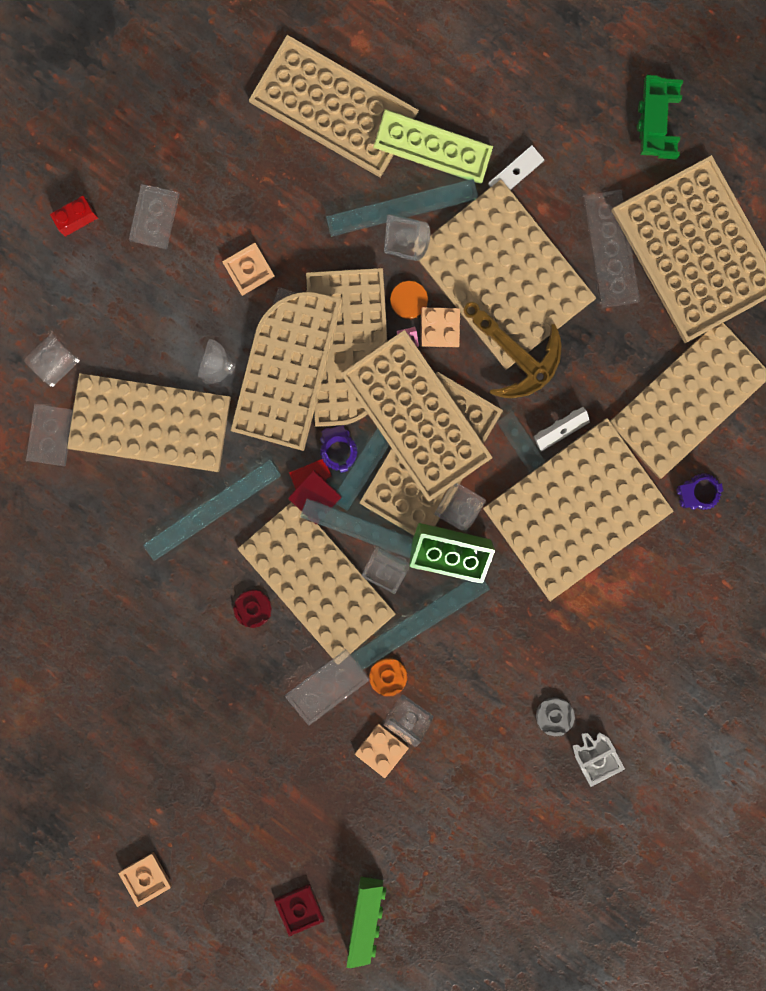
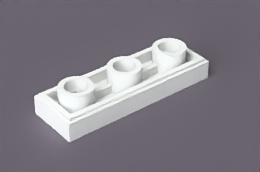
M530 146L492 179L488 185L492 187L502 179L511 190L537 168L544 159L533 146ZM517 170L519 174L515 175L513 171Z
M581 407L578 410H574L570 415L557 420L545 430L539 431L534 436L539 450L542 452L590 423L586 409Z

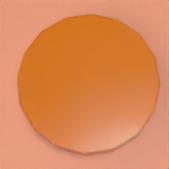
M401 282L391 293V308L401 318L415 319L421 315V308L427 307V292L417 282Z
M382 658L376 661L370 670V684L377 693L383 696H394L405 687L407 671L404 665L397 659Z

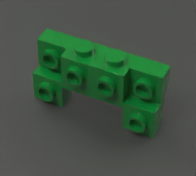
M646 75L643 99L639 101L638 113H641V119L638 120L637 132H640L641 139L640 155H653L662 159H677L680 156V152H678L680 137L665 135L667 134L668 103H680L682 100L680 88L683 80Z

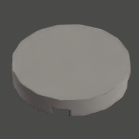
M558 697L548 698L538 706L536 721L540 729L547 735L562 736L572 728L575 720L574 710L564 699Z

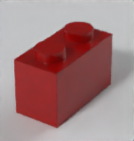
M84 196L50 214L56 227L65 237L98 219L91 204Z

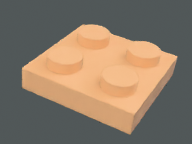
M256 243L222 261L242 296L275 277Z
M422 307L420 347H459L460 308Z
M378 723L355 752V755L382 777L386 778L409 747Z
M154 852L118 873L137 907L172 887Z

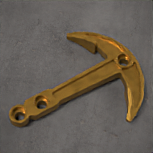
M469 302L464 306V315L472 318V322L486 336H490L527 375L518 384L514 383L501 389H490V394L503 398L528 396L542 389L551 380L560 363L562 347L561 338L555 324H551L550 337L545 349L547 353L539 363L502 331L498 323L485 311L480 310L477 303ZM468 307L474 308L473 314L468 313ZM483 320L488 322L487 327L482 326L481 322ZM538 373L543 374L542 380L537 379Z

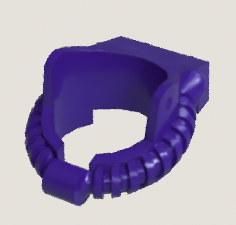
M344 425L323 429L321 431L323 436L320 438L323 444L321 445L323 462L333 470H340L341 473L348 471V467H351L356 460L355 458H357V447L354 440L349 436V431L345 430ZM335 442H344L350 447L351 453L346 460V464L338 465V463L329 459L328 448Z
M706 473L697 474L691 481H685L684 485L677 486L678 488L676 489L677 494L680 495V506L682 508L690 507L692 510L696 508L702 510L713 508L721 499V492L724 491L722 483L719 484L715 477L713 478L710 474L706 475ZM701 480L711 482L716 490L713 499L706 504L699 502L694 495L695 486Z

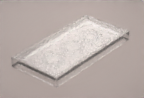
M345 649L288 692L285 698L304 721L311 725L367 683L370 678L347 649Z

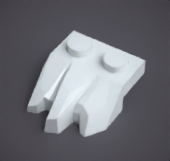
M588 733L582 734L584 746L573 745L575 758L590 787L625 770L610 739L601 733L597 735L596 741Z

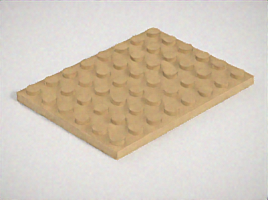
M712 155L611 210L684 343L766 300V252Z
M502 179L412 250V254L455 308H460V314L505 370L510 368L515 362L490 336H486L472 322V318L464 315L463 309L467 303H477L480 310L485 311L498 323L502 331L529 353L550 336L551 324H555L557 329H559L596 299L594 294ZM468 307V313L473 314L474 308ZM483 320L481 322L483 327L488 326V322L486 320Z
M608 418L604 419L483 507L485 513L549 601L556 598L674 512Z

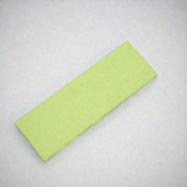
M385 109L373 148L482 184L493 146Z

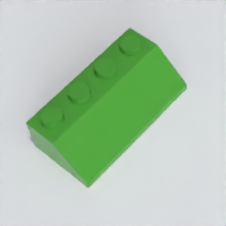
M418 523L412 541L409 567L483 583L495 549L491 539Z
M360 877L346 968L368 965L371 962V957L376 955L377 945L373 944L374 938L379 937L380 926H377V920L382 918L383 907L380 906L381 899L385 900L386 887H383V880Z

